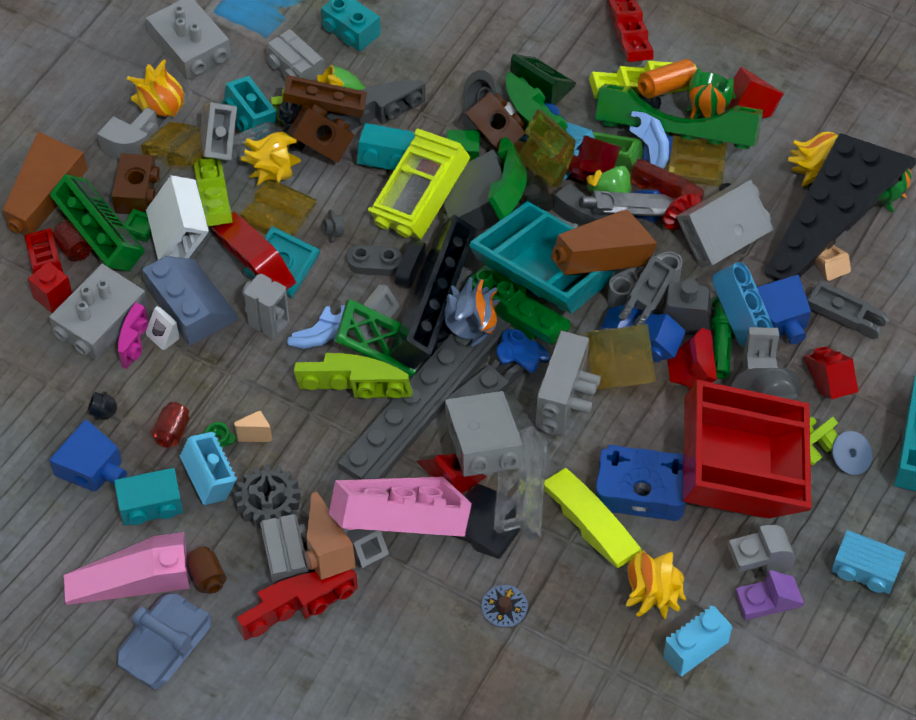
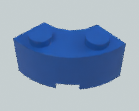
M625 304L608 310L598 336L607 342L609 348L647 358L653 362L675 358L686 331L668 314L649 315L642 328L638 331L633 326L642 310L633 306L632 312L624 321L618 318Z

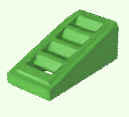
M593 132L595 139L621 147L615 166H626L628 170L635 171L644 153L641 139Z

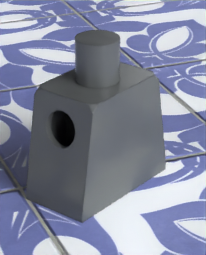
M692 279L684 280L682 284H668L658 305L657 315L668 314L688 335H694L701 328L711 331L712 305L710 288L699 286Z

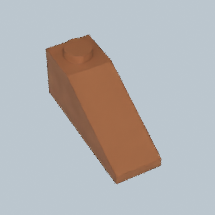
M314 492L311 494L307 529L308 551L304 555L309 569H314L322 580L354 569L356 566L353 543L339 524L329 515V508L318 492Z

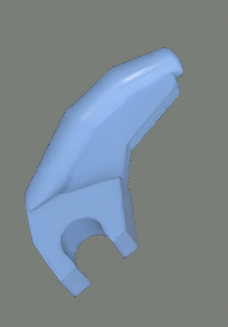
M632 111L631 116L639 117L641 125L639 127L630 126V131L649 146L651 167L654 168L655 172L661 173L669 160V140L660 120L647 113Z
M341 305V313L338 315L331 314L330 306H326L319 321L312 328L294 332L291 337H288V345L306 349L322 346L334 339L345 305Z

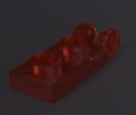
M640 158L633 165L631 182L640 188L659 190L660 194L673 199L690 193L697 194L700 199L704 197V190L700 186L698 187L679 175Z

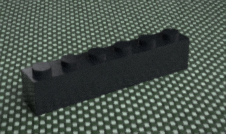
M456 215L451 216L436 232L389 355L413 370L432 353L445 318L448 294L453 295L451 286L454 285L456 287L470 249V243L477 228Z

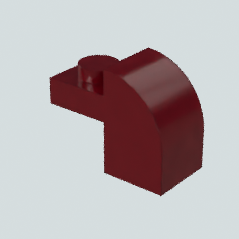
M584 135L578 156L562 151L558 162L569 165L567 171L572 172L571 177L587 182V176L594 175L597 170H601L603 174L614 168L621 147Z

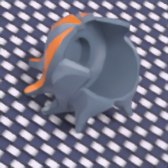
M469 277L461 292L454 285L451 286L453 295L448 294L445 323L458 337L473 340L471 346L474 347L495 330L497 315L494 308L500 300H493L494 294L498 291L496 287L488 291L489 288L487 286L482 288L483 279H480L474 290H472L473 278Z

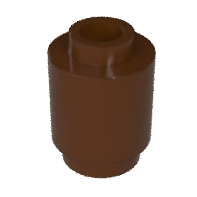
M206 546L192 550L187 555V568L198 591L213 594L221 590L227 578L215 552L210 551L209 547Z

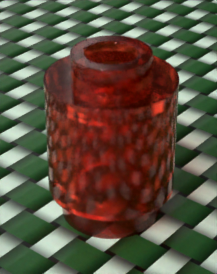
M63 221L55 227L53 232L54 240L70 261H82L90 255L92 247L71 221Z
M169 402L166 407L162 408L152 430V436L158 445L166 448L179 445L190 420L188 408L177 402Z

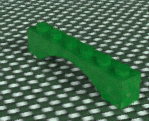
M605 83L599 88L595 119L602 120V124L607 126L629 125L628 128L630 129V126L639 127L641 125L639 117L631 116L632 111L644 112L660 120L666 135L677 133L681 134V138L687 140H696L697 137L706 138L707 142L711 144L721 145L723 142L734 143L736 148L750 149V146L754 147L758 142L763 110L736 105L726 112L711 117L696 119L680 118L652 107L630 87Z

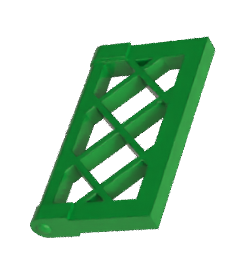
M348 299L334 342L349 347L370 358L397 367L411 378L415 374L416 368L413 370L389 356L390 350L384 340L392 336L396 339L402 323L352 299ZM353 312L366 318V320L356 323L352 316ZM376 323L390 329L391 332L381 335ZM369 324L376 338L366 341L359 327ZM353 330L359 342L346 337L348 331ZM378 342L384 354L370 348L368 345Z

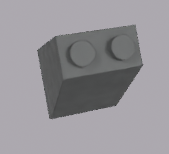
M494 150L467 163L442 204L446 209L443 212L445 221L451 216L456 215L477 228L476 231L490 228L500 221L488 200L491 183L502 179L504 169L502 160ZM522 197L513 211L524 204Z

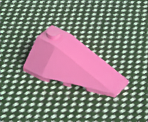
M185 533L150 537L65 574L64 591L66 605L190 589Z

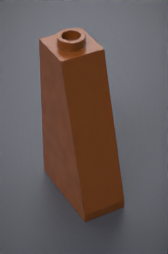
M38 132L3 209L6 224L11 231L24 235L36 232L58 206L49 194L63 175L68 174L81 178L88 170L84 153Z
M622 210L559 234L550 258L564 275L645 266L648 259L653 255L657 242L629 210Z

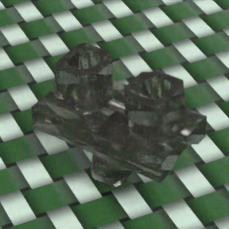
M526 167L527 183L522 195L523 203L528 201L549 212L554 206V197L549 190L545 177L541 172L534 175L529 167Z

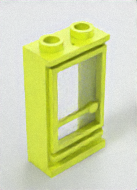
M417 128L410 146L407 148L372 208H368V212L375 219L374 223L384 230L391 228L405 238L409 239L412 236L421 240L471 157L461 143Z

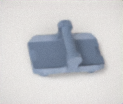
M176 593L160 597L150 610L143 606L140 607L132 618L136 628L117 650V666L156 690L168 682L211 628L212 617L209 613L201 608H197Z

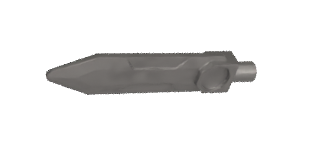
M594 191L590 197L581 196L579 206L593 208L594 214H614L622 210H629L632 215L663 217L668 206L676 199L663 194Z

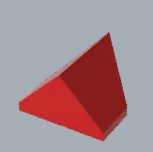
M740 67L734 77V94L736 98L731 100L726 111L737 105L763 110L762 118L772 117L785 93L744 67Z
M456 454L437 455L431 460L416 461L430 477H444L461 494H464L487 477L484 474L464 477Z

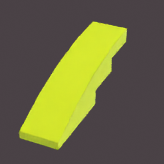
M647 61L644 68L620 66L617 73L592 72L589 82L594 99H598L599 88L605 83L630 87L638 95L640 93L638 81L641 73L673 62ZM688 86L674 90L666 94L686 91L688 89Z
M567 468L542 482L544 491L561 505L563 515L581 530L582 538L616 568H620L628 563L634 555L642 551L624 526L601 500Z

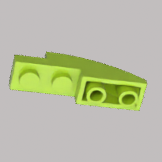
M203 154L199 155V157H193L198 192L207 226L232 223L221 160L203 157Z
M325 353L324 362H295L294 374L299 389H352L355 398L364 399L413 396L407 373L373 358L344 353Z

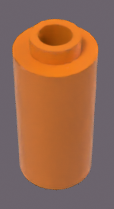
M683 59L641 73L638 89L646 98L651 99L689 85L696 67L691 60Z

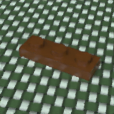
M287 75L282 101L304 105L305 103L310 107L316 104L327 111L362 118L367 92Z

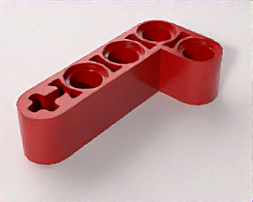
M235 211L231 213L232 223L211 227L219 241L255 277L257 274H263L272 279V282L276 281L285 286L286 291L296 284V280L274 246Z

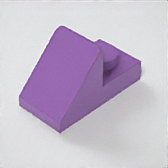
M773 570L768 571L765 581L738 587L735 590V596L744 620L804 606L794 577Z

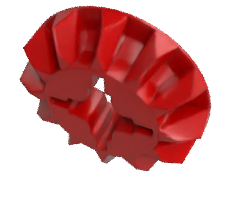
M690 193L674 200L668 206L663 216L662 223L664 226L672 230L681 227L676 216L700 203L701 199L697 194Z

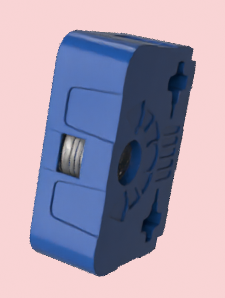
M608 445V449H602L596 496L612 513L672 521L680 520L684 516L687 503L683 502V454Z

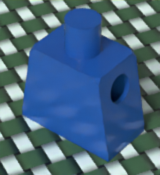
M799 275L757 287L773 327L778 328L779 336L786 334L791 344L802 342L806 338L803 329L808 326L811 310Z
M86 419L49 459L56 477L91 491L99 490L106 480L115 485L114 480L126 478L127 471L119 467L122 460L118 447Z

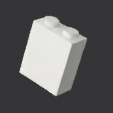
M170 175L146 209L158 260L165 256L189 259L209 230L196 180Z

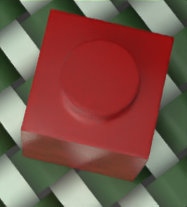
M49 261L27 278L33 298L51 313L72 294L68 276Z

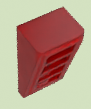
M52 228L24 235L33 273L48 261L63 272Z

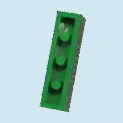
M64 174L49 195L107 267L130 272L145 252V249L87 179Z

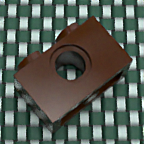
M487 92L464 114L498 152L501 138L507 137L514 144L526 133L522 129L525 123L516 113L513 115L509 114L504 108L508 104L498 92L494 95L491 92ZM495 113L501 114L504 118V124L499 129H494L490 125V118Z
M304 103L288 130L289 134L338 163L355 136L349 130L351 125L338 117L335 121L326 116L328 112L316 104L310 107ZM322 125H327L329 127L328 133L323 137H318L316 135L317 129Z
M121 153L112 193L115 213L130 214L132 209L146 213V209L156 196L154 183H158L160 178V168L155 166L153 155Z

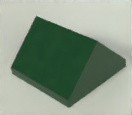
M513 54L511 57L510 72L518 78L523 77L531 87L539 88L545 96L544 103L556 105L577 83L536 57Z

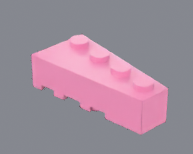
M444 477L335 480L329 515L341 528L347 530L364 529L464 537L472 503Z

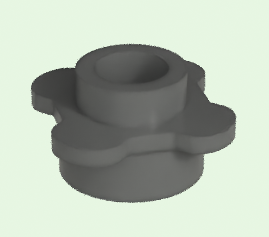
M329 210L328 217L322 221L323 233L328 235L330 243H334L335 237H342L344 234L343 217L341 215H334L333 210Z

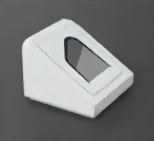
M157 306L152 313L146 335L159 348L165 350L179 340L177 322L161 307Z

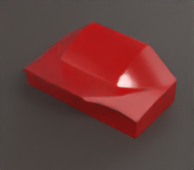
M701 328L678 349L675 358L667 359L671 383L682 384L691 389L696 380L711 383L717 380L711 331Z

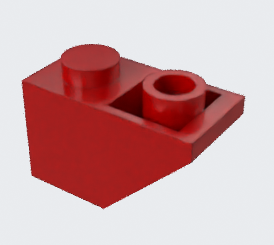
M828 346L815 348L813 353L804 355L805 363L820 394L830 399H835L859 392L853 358Z

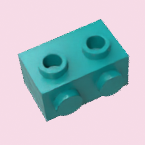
M330 0L321 8L322 26L329 33L335 34L346 45L354 47L359 52L381 35L380 16L356 0Z
M246 76L226 83L222 104L237 106L235 122L238 130L251 140H256L273 133L277 111L251 77Z
M365 123L358 145L357 164L394 171L414 139L415 132Z
M174 468L114 480L119 511L124 526L130 524L141 525L149 520L159 518L170 519L178 514H183Z

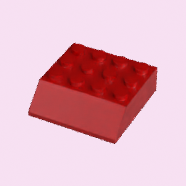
M696 380L684 397L683 502L768 519L809 511L811 509L809 403Z

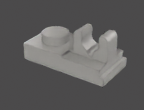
M378 285L363 304L389 318L400 307L387 285ZM356 313L353 314L356 323L366 320V318ZM376 323L379 331H381L383 326ZM369 324L359 327L366 341L375 338ZM353 330L348 331L351 336H356Z

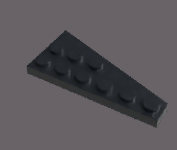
M840 133L764 272L766 277L775 281L795 275L801 277L815 264V259L823 251L829 250L836 243L835 240L845 230H850L878 202V198L889 187L893 188L899 182L898 178L906 170H911L916 165V158Z

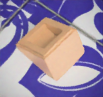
M835 245L829 250L823 251L815 259L816 267L828 281L851 272L849 254Z
M257 411L234 423L238 442L272 441L270 425L261 411Z

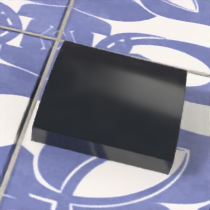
M477 483L466 497L472 505L465 536L452 537L472 543L477 552L500 559L532 513L528 508L512 498Z

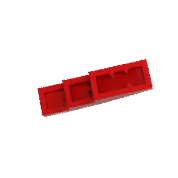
M607 0L616 35L627 62L653 60L654 49L648 41V29L643 23V11L637 1Z

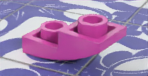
M136 302L125 318L118 342L121 365L125 369L140 357L143 349L140 335L145 333L149 324L145 306Z

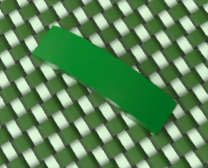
M507 137L501 138L498 154L504 164L502 179L491 183L488 200L499 220H502L513 211L521 199L527 183L526 168L513 143Z

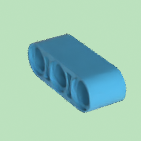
M736 262L714 273V288L735 337L742 347L747 343L749 327L774 328L752 275L744 263Z

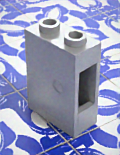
M179 0L146 17L149 36L187 80L202 74L207 69L223 63L231 57L228 37L195 0Z
M752 180L737 181L676 216L699 266L714 265L774 230L770 214L763 207L759 198V190L752 183Z
M101 264L49 316L52 333L59 341L71 343L81 355L86 356L88 354L97 360L119 338L125 318L135 302L145 306L146 309L149 307L146 292L109 267Z
M565 331L560 332L537 396L535 428L547 434L564 436L573 409L585 413L591 411L592 402L577 398L578 392L594 395L601 381L599 375L586 372L589 338Z
M503 391L445 400V422L464 477L478 474L490 476L497 471L523 468V443Z

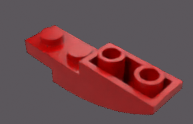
M348 570L321 580L316 572H311L275 583L257 592L259 605L236 617L238 630L246 641L251 637L261 636L273 624L290 619L298 610L305 619L312 615H319L329 605L339 599L345 600L358 589L357 574L354 570Z

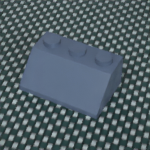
M165 256L142 268L146 289L157 304L177 322L178 332L189 346L238 320L237 314L194 259Z

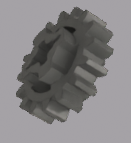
M265 464L264 471H259L257 467H253L254 474L251 476L244 473V482H237L236 484L238 492H235L234 496L237 503L238 513H243L246 522L253 518L255 527H258L262 520L279 519L281 516L291 515L292 510L299 509L298 500H301L298 481L297 479L292 480L290 471L282 474L281 466H277L274 471L270 470L269 464ZM267 491H270L268 502H266Z

